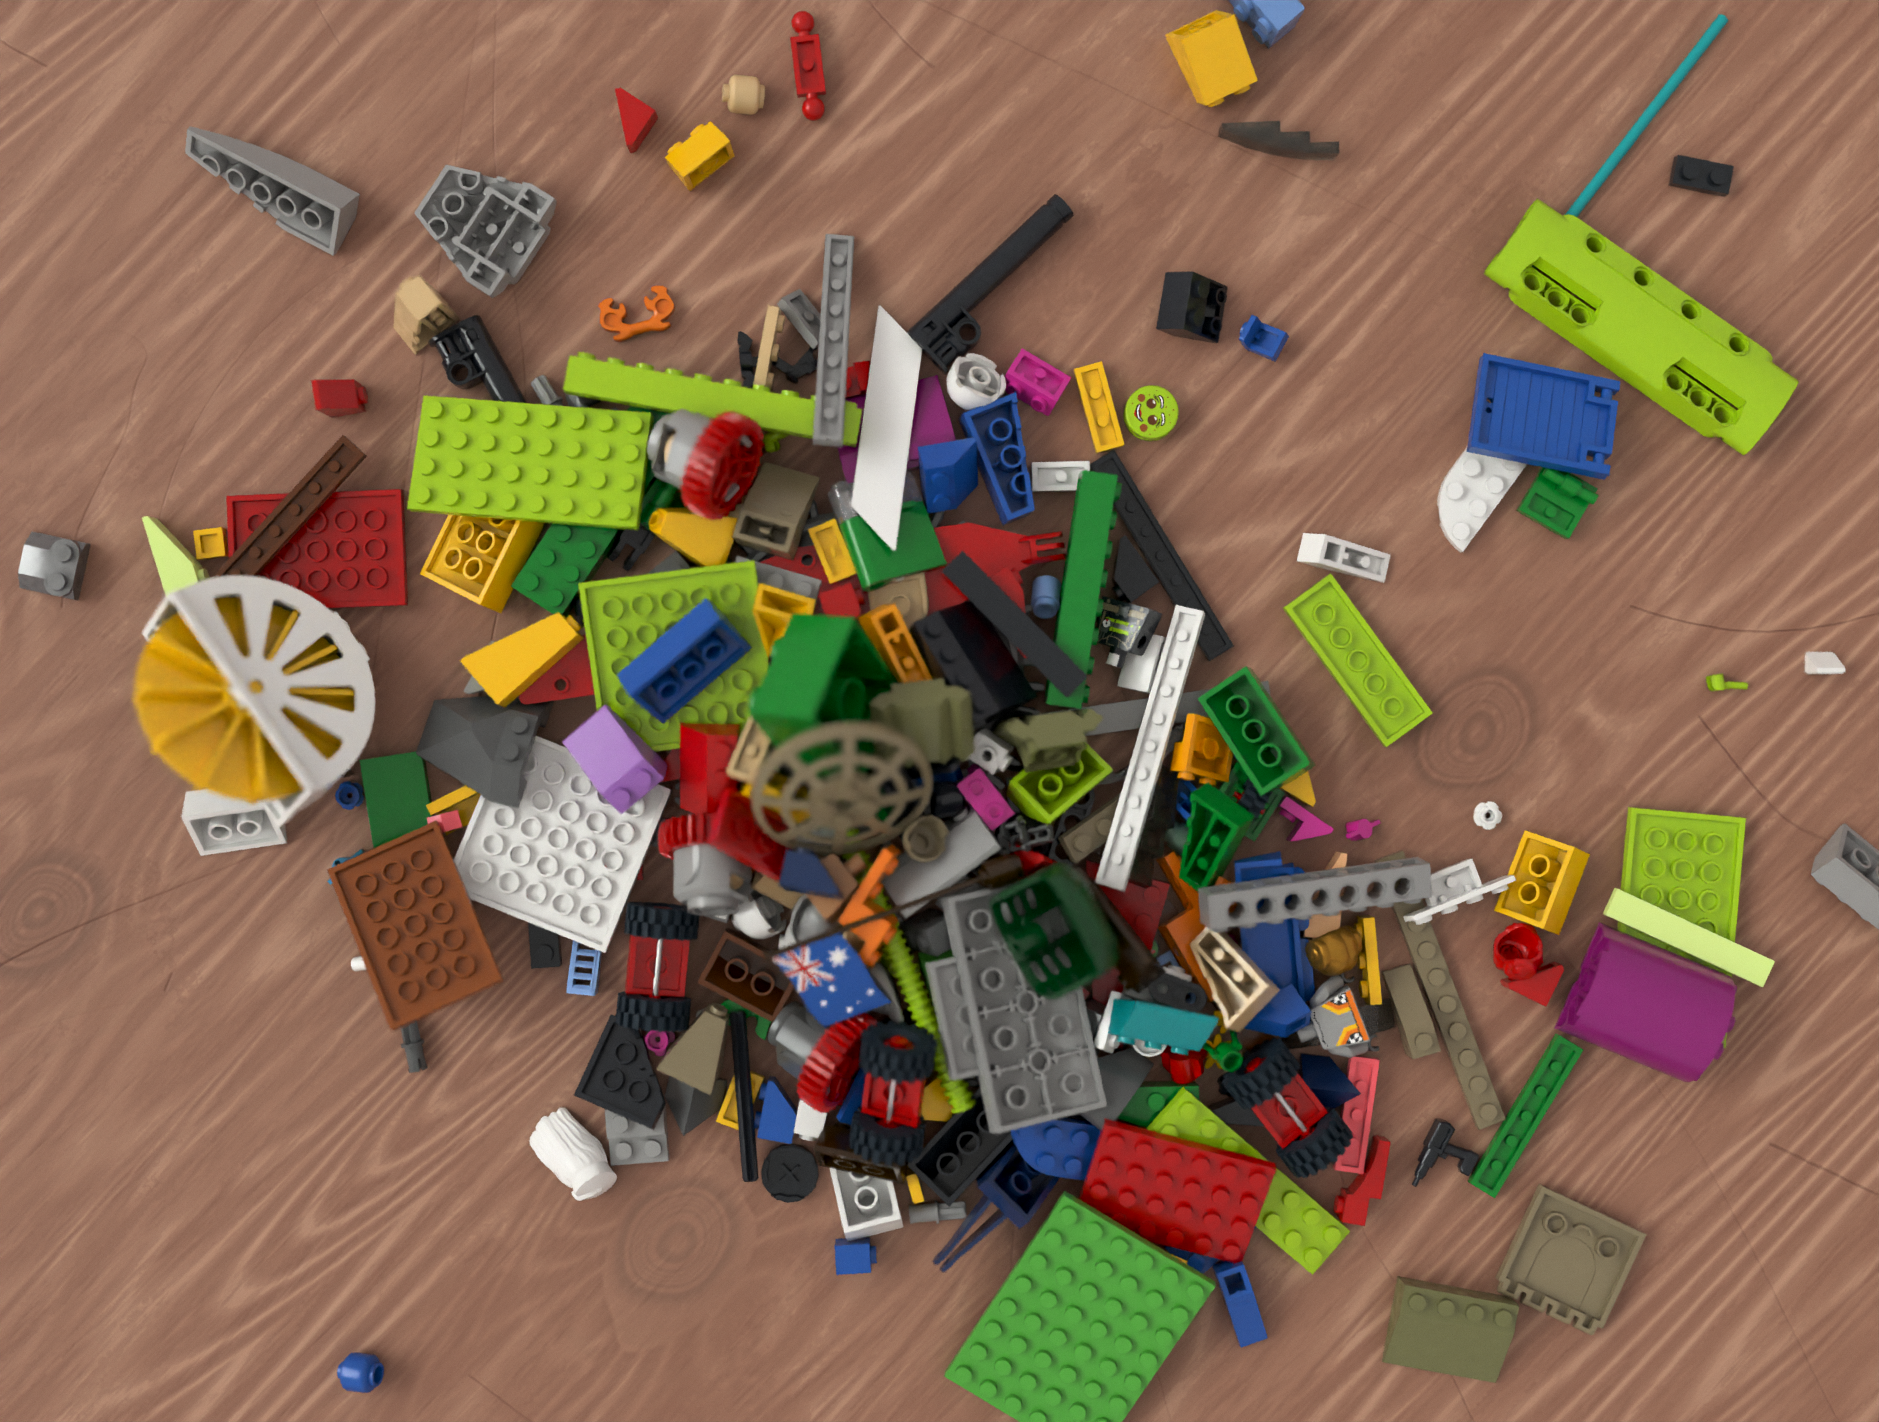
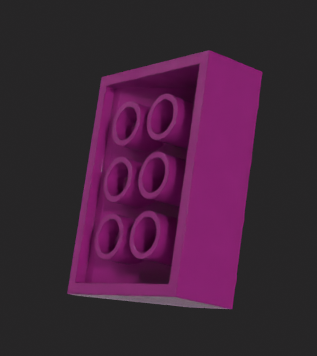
M937 375L918 380L906 473L919 470L918 447L956 441ZM866 394L845 399V401L856 403L857 408L862 409L856 447L837 446L848 488L854 486Z

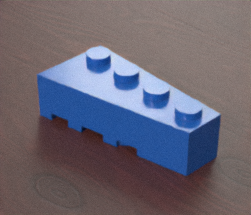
M1016 392L999 398L985 406H979L964 412L958 419L966 439L976 438L977 465L1003 526L1026 517L1035 510L1030 476L1027 471L1025 446H1023L1022 426L1018 414Z

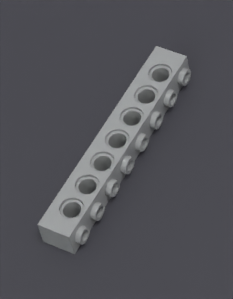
M1419 857L1198 888L1200 922L1213 932H1225L1229 930L1228 927L1233 926L1252 928L1256 926V923L1261 922L1280 924L1284 922V919L1288 918L1307 920L1315 914L1334 916L1338 915L1339 911L1342 910L1361 912L1367 910L1369 906L1380 908L1392 907L1396 902L1416 904L1421 902V899L1432 897L1430 863ZM1401 878L1400 885L1394 888L1396 881ZM1374 882L1373 889L1367 893L1368 886ZM1347 886L1345 894L1340 897V891ZM1319 890V896L1312 901L1313 894ZM1292 894L1291 901L1284 905L1286 897ZM1264 898L1263 906L1256 909L1258 901ZM1237 902L1235 910L1228 913L1230 905Z

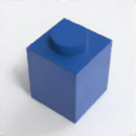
M870 1237L849 1242L846 1238L835 1240L836 1275L871 1273L872 1264L877 1263L876 1246H871Z

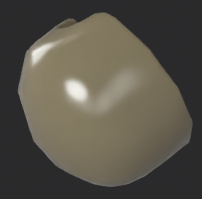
M935 816L918 817V819L906 827L903 833V848L906 854L911 859L920 863L936 860L946 850L945 839L949 834L948 828L941 819Z

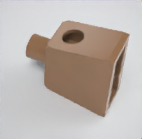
M835 853L821 859L844 894L843 901L806 894L829 924H833L843 913L860 886L855 877L868 867L858 853L844 864Z

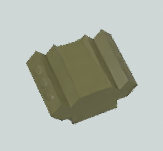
M944 679L891 684L892 688L889 693L879 694L869 703L871 723L889 727L911 738L922 749L928 762L935 761L945 764L952 756L965 762L975 752L971 694L959 686L947 687ZM873 740L874 756L887 762L900 750L888 743ZM910 756L902 763L907 768L912 764H916Z
M1091 708L1021 717L1019 720L1017 718L1002 720L993 731V734L1017 749L1023 761L1025 772L1073 766L1081 760L1080 754L1087 748L1085 733L1094 731L1104 717Z

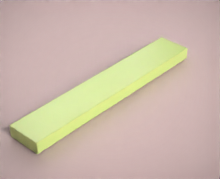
M1614 888L1603 912V915L1760 987H1764L1775 963L1772 959L1617 888Z

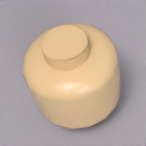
M733 75L729 79V84H723L722 102H727L728 110L731 113L754 115L759 108H763L765 86L760 85L757 77Z

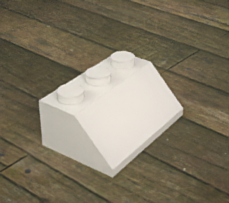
M206 789L188 791L185 794L181 818L201 856L287 843L285 824L278 827L261 801H257L256 804H248L247 800L225 797Z

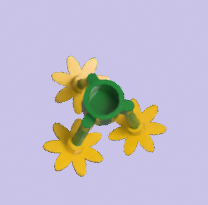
M1215 1010L1213 1013L1218 1018L1216 1026H1220L1221 1034L1229 1030L1232 1041L1222 1042L1219 1033L1215 1035L1213 1043L1207 1040L1202 1047L1208 1052L1205 1068L1209 1069L1215 1062L1219 1069L1232 1073L1243 1062L1242 1055L1239 1052L1243 1046L1238 1040L1236 1033L1238 1031L1227 1029L1221 1010Z

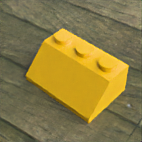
M1525 830L1508 875L1515 876L1516 881L1507 884L1509 889L1500 893L1494 911L1559 935L1590 854L1573 846Z

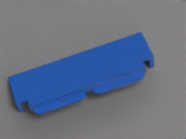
M1281 851L1234 860L1236 883L1305 873L1301 867H1294V863L1282 865ZM1292 894L1286 897L1284 905L1291 901ZM1264 898L1258 901L1256 909L1263 906ZM1295 918L1284 919V922L1280 924L1261 922L1256 923V926L1252 928L1240 927L1242 950L1278 988H1285L1292 984L1305 1003L1310 1001L1315 994L1313 967L1310 965L1306 956L1307 953L1305 952L1309 939L1300 938V931L1308 928L1309 919L1297 920Z

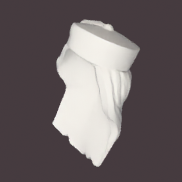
M565 1107L559 1108L557 1112L550 1113L548 1117L543 1116L535 1127L536 1131L530 1136V1146L535 1151L537 1157L563 1184L573 1188L571 1193L577 1201L595 1198L614 1185L617 1175L608 1165L607 1156L601 1142L588 1132Z

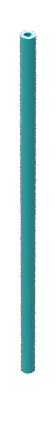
M1722 14L1717 16L1565 215L1579 216L1727 24L1728 18Z

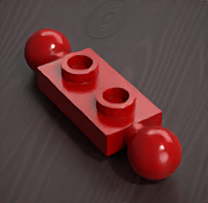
M799 11L793 16L791 22L793 30L799 36L790 37L796 91L798 98L806 97L802 105L803 115L808 120L816 121L825 112L824 103L818 98V95H826L819 34L810 35L815 24L813 16L807 11Z

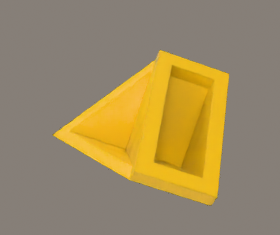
M762 583L758 584L752 612L767 657L771 655L774 642L779 637H783L793 614L813 615L815 599Z

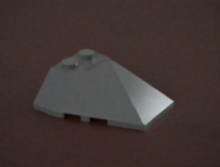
M490 696L434 700L416 754L446 774L448 773L468 788L470 787L490 802L519 808L527 785V780L523 773L538 728L546 727L554 701L525 705L520 702L518 696L504 708L497 705Z

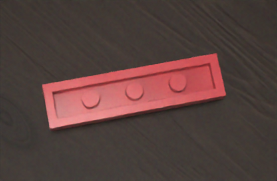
M1359 1055L1348 1058L1346 1077L1361 1094L1343 1103L1341 1107L1340 1117L1352 1131L1353 1139L1350 1140V1146L1345 1147V1153L1338 1155V1160L1333 1163V1169L1336 1171L1364 1173L1380 1063L1378 1058Z

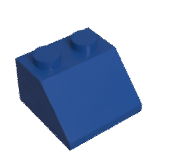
M976 438L918 447L920 486L927 513L956 509L978 486Z

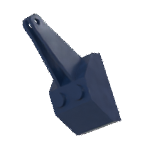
M1011 1140L976 1178L977 1187L984 1195L932 1262L938 1265L951 1253L991 1202L999 1209L947 1258L940 1267L943 1273L1007 1217L1019 1229L1028 1224L1060 1177L1043 1174L1031 1167L1020 1155L1016 1145Z

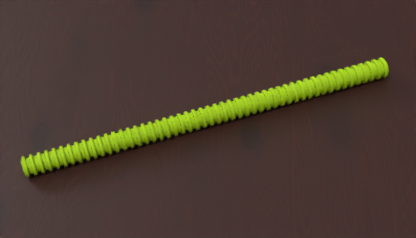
M855 827L848 829L847 837L857 835L859 829H855ZM865 850L843 854L842 858L849 860L858 853L868 866L855 877L861 885L874 865L873 862L870 863L868 860L870 855L866 854ZM883 888L879 896L875 900H871L885 910H888L892 906L887 904L888 896L883 895L885 891ZM897 922L894 927L898 930L896 935L888 945L883 944L882 951L887 953L885 958L891 962L889 967L895 971L893 976L898 978L897 986L901 985L902 987L900 992L905 994L904 1002L909 1004L907 1009L912 1011L913 1015H911V1018L917 1022L915 1025L919 1029L924 1028L928 1030V1034L934 1035V1040H936L937 1044L933 1069L939 1073L936 1076L942 1080L940 1085L941 1088L946 1090L944 1095L949 1097L948 1104L953 1106L951 1109L952 1113L964 1112L974 1107L976 1101L971 1099L972 1091L967 1090L968 1082H964L963 1079L950 1081L937 1017L934 1013L935 1007L930 1004L932 999L927 997L928 989L923 987L925 982L919 978L921 973L916 971L918 966L912 962L914 957L908 953L910 948L905 946L907 941L906 938L902 939L901 934H903V931L898 929L897 926L900 924Z

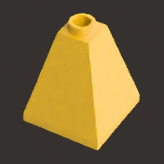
M657 508V511H654L650 516L649 526L651 532L678 551L688 561L700 567L726 563L734 541L732 535L738 518L729 515L720 520L712 521L693 513L688 508Z

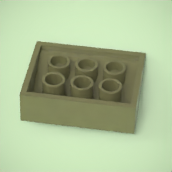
M1397 1276L1382 1362L1496 1383L1514 1336L1519 1305L1512 1298L1503 1295Z

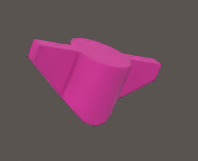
M1367 819L1347 822V839L1350 838L1353 842L1369 838L1372 835V827L1380 824V820L1369 822Z

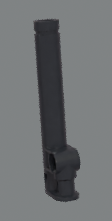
M1054 194L1046 202V205H1042L907 331L908 335L922 348V352L944 374L949 372L947 367L957 357H963L970 349L976 347L980 341V326L969 313L1063 226V223L1068 222L1074 216L1071 208L1058 195ZM964 328H971L976 333L974 339L966 341L961 338L959 333Z
M479 315L469 317L451 326L428 341L430 347H436L443 360L441 364L446 371L447 378L456 387L470 389L483 382L493 401L527 403ZM461 368H467V378L463 381H457V371Z

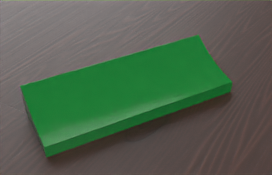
M416 751L359 760L373 849L428 824L427 818L434 815H430L426 807L427 804L432 802L426 762L416 754Z

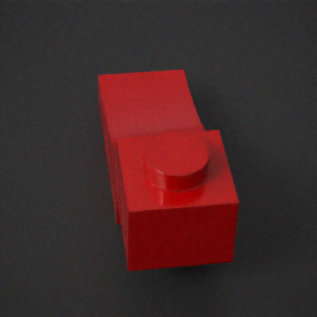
M1373 1135L1371 1147L1365 1161L1364 1173L1358 1174L1348 1188H1341L1340 1196L1336 1195L1334 1212L1337 1213V1217L1341 1222L1365 1226L1369 1199L1382 1198L1391 1144L1386 1137Z

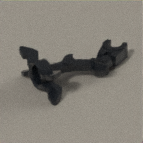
M740 331L738 332L737 342L738 345H741L739 348L741 375L744 379L742 386L752 389L755 378L753 368L757 367L758 356L752 357L750 347L753 340L747 334ZM810 347L794 366L779 357L777 362L772 361V366L786 374L787 380L798 384L799 377L806 374L810 375L817 370L818 360L813 358V353L818 347L815 349Z

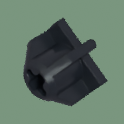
M953 781L932 782V792L930 795L932 816L939 819L955 816L963 808L965 797L957 788V783Z

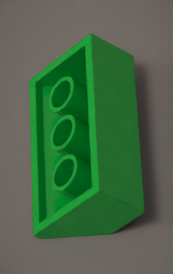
M1247 666L1243 667L1198 698L1261 796L1292 782L1316 766L1253 669Z

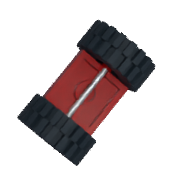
M660 902L627 903L624 933L630 935L625 991L618 993L615 1020L617 1025L626 1028L632 1027V1029L656 1030L657 1032L688 1030L691 998L685 996L689 945L690 940L698 938L700 915L688 913L687 905Z
M887 1021V1024L882 1022L876 1023V1027L870 1025L867 1030L863 1031L859 1065L861 1068H864L866 1073L862 1106L858 1107V1111L855 1110L853 1113L849 1142L850 1148L854 1149V1153L856 1155L862 1154V1159L866 1161L873 1159L875 1164H879L881 1161L885 1162V1165L892 1166V1162H896L897 1165H904V1161L911 1163L914 1161V1158L918 1159L922 1153L926 1122L923 1121L924 1117L921 1115L926 1077H930L931 1072H933L937 1044L936 1040H934V1035L928 1034V1030L924 1028L919 1030L917 1025L912 1024L908 1026L906 1022L895 1024L894 1021Z
M1272 1038L1270 1041L1267 1039L1261 1045L1253 1046L1251 1051L1247 1050L1243 1053L1241 1066L1232 1073L1224 1074L1222 1083L1240 1107L1251 1109L1277 1142L1276 1153L1296 1178L1301 1176L1302 1178H1307L1309 1174L1312 1176L1316 1175L1318 1170L1322 1169L1323 1171L1328 1168L1327 1165L1329 1163L1336 1162L1338 1160L1337 1156L1343 1155L1346 1151L1345 1147L1350 1146V1140L1353 1139L1352 1131L1336 1110L1332 1107L1324 1108L1296 1071L1300 1067L1299 1062L1280 1038Z

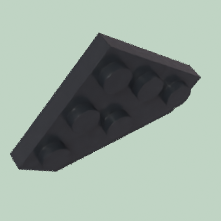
M610 1015L574 1096L654 1130L666 1101L641 1030L619 1026L615 1023L616 1016Z

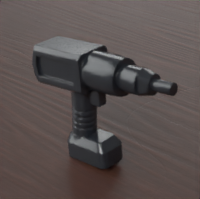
M1443 1119L1434 1120L1423 1142L1424 1147L1417 1161L1419 1163L1415 1169V1179L1412 1182V1185L1415 1187L1420 1179L1422 1180L1426 1176L1429 1168H1433L1438 1157L1446 1159L1447 1155L1459 1158L1460 1161L1457 1164L1458 1171L1466 1176L1471 1174L1479 1158V1154L1449 1143L1455 1129Z

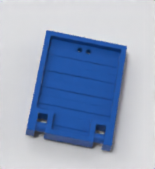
M1483 353L1479 358L1467 452L1604 480L1610 475L1611 465H1606L1604 462L1605 459L1607 460L1612 455L1618 401L1612 400V396L1620 390L1621 381ZM1595 392L1601 393L1600 397L1594 396ZM1587 456L1593 457V461H1587Z

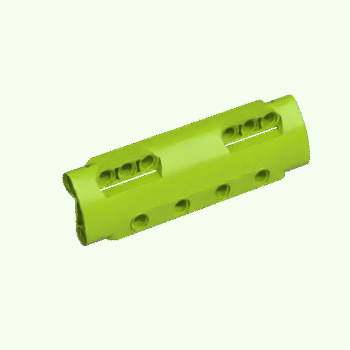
M1538 198L1524 214L1506 245L1484 271V275L1504 289L1509 288V297L1514 304L1707 438L1722 437L1721 441L1741 455L1747 454L1760 440L1787 404L1799 383L1797 379L1772 362L1773 357L1765 348L1579 218L1569 214L1561 215ZM1534 265L1535 267H1537L1539 270L1547 274L1549 277L1557 281L1559 284H1561L1562 286L1570 290L1572 293L1580 297L1582 300L1590 304L1596 310L1594 311L1593 309H1591L1589 306L1581 302L1579 299L1571 295L1569 292L1561 288L1559 285L1551 281L1549 278H1547L1531 266ZM1674 365H1677L1682 370L1690 374L1692 377L1700 381L1702 384L1710 388L1712 391L1720 395L1722 398L1730 402L1732 405L1737 407L1738 410L1734 409L1732 406L1724 402L1722 399H1720L1712 392L1704 388L1702 385L1694 381L1692 378L1684 374L1682 371L1674 367Z

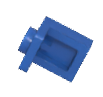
M1251 315L1249 321L1243 324L1239 334V341L1246 350L1276 362L1289 338L1286 332L1262 323L1255 315Z

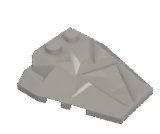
M445 165L414 214L435 241L445 250L446 255L462 272V276L466 281L491 298H494L502 293L508 284L514 285L520 280L550 234L551 228L547 224L554 215L557 200L531 183L522 182L520 184L508 181L504 177L497 176V178L484 176L477 171Z

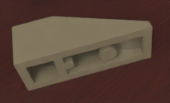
M1411 964L1382 971L1405 1054L1412 1059L1441 1052L1432 1019Z

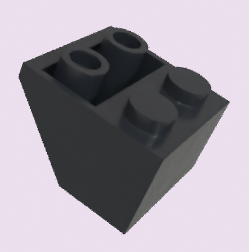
M1193 271L1166 272L1156 329L1176 337L1218 343L1222 329V318L1228 286Z

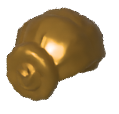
M1345 925L1307 942L1305 947L1306 956L1314 969H1317L1324 975L1338 976L1352 970L1356 965L1358 954L1362 950V938L1355 928Z

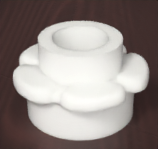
M1491 801L1479 803L1475 807L1473 816L1476 825L1482 826L1486 830L1495 828L1496 824L1500 823L1502 819V812L1498 810V805ZM1486 813H1490L1489 818L1485 817Z

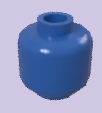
M359 1352L350 1353L339 1364L337 1376L342 1387L347 1391L368 1393L374 1390L376 1386L380 1385L384 1375L383 1364L380 1363L376 1355Z

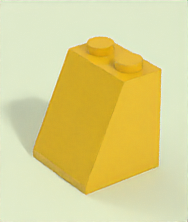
M1215 10L1165 34L1197 103L1214 107L1224 102L1225 96L1232 93L1234 95L1244 93L1250 89V84L1258 81L1234 14Z

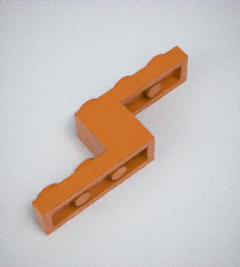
M894 845L883 849L839 917L838 922L840 924L846 925L885 911L884 908L871 899L875 900L884 888L881 882L886 875L891 876L898 867L900 861L897 858L901 850ZM892 914L850 929V931L866 941L858 953L866 969L868 967L872 969L882 956L879 950L884 943L888 945L898 931L894 927L899 919Z
M1170 852L1159 857L1156 861L1185 910L1158 926V929L1180 967L1185 969V974L1192 976L1191 982L1201 986L1206 993V1002H1211L1214 1000L1213 992L1207 978H1204L1190 947V943L1206 928L1200 922L1199 892L1179 878L1182 858L1176 855L1175 852Z

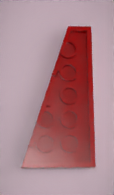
M1086 859V872L1096 880L1100 863ZM1131 872L1125 892L1099 885L1151 952L1170 883ZM1116 967L1092 981L1093 999L1106 1006L1111 991L1122 994L1124 988L1117 978L1121 973ZM1120 1042L1117 1048L1123 1050L1124 1043Z

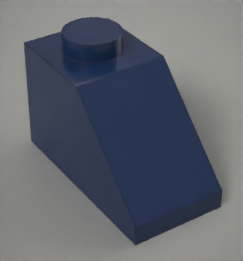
M797 847L796 852L786 850L779 886L785 891L843 901L844 894L822 861L816 855H813V850Z

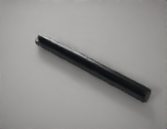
M735 1010L730 1012L742 1178L744 1182H754L759 1177L747 1022L745 1011Z

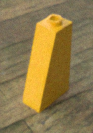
M558 612L465 656L460 662L494 702L506 708L584 639L579 633L582 627L571 615L566 618Z

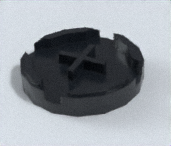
M794 1143L782 1144L771 1150L765 1158L761 1170L762 1183L776 1200L787 1203L798 1202L808 1196L816 1187L819 1177L818 1162L813 1153L804 1146Z

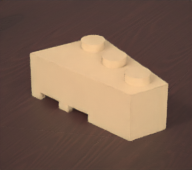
M420 275L415 278L412 276L406 279L400 285V290L395 293L394 329L415 355L429 344L428 341L433 336L448 329L460 319L440 293Z
M1206 927L1190 943L1203 976L1207 978L1211 987L1215 1003H1218L1223 1014V1021L1227 1029L1240 1032L1280 991L1279 988L1226 932H1213Z

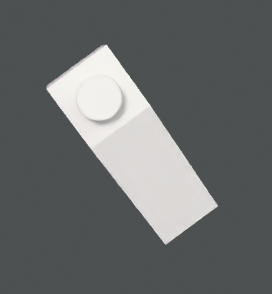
M1303 533L1297 561L1318 568L1384 583L1391 555L1326 534Z

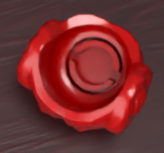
M1513 923L1505 927L1504 932L1498 934L1494 940L1492 949L1494 965L1497 969L1504 971L1506 976L1513 980L1531 979L1537 973V968L1543 963V942L1534 926L1525 923Z

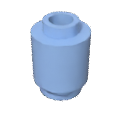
M1043 575L1034 579L1032 583L1031 605L1034 614L1039 618H1052L1059 610L1061 583L1057 578Z

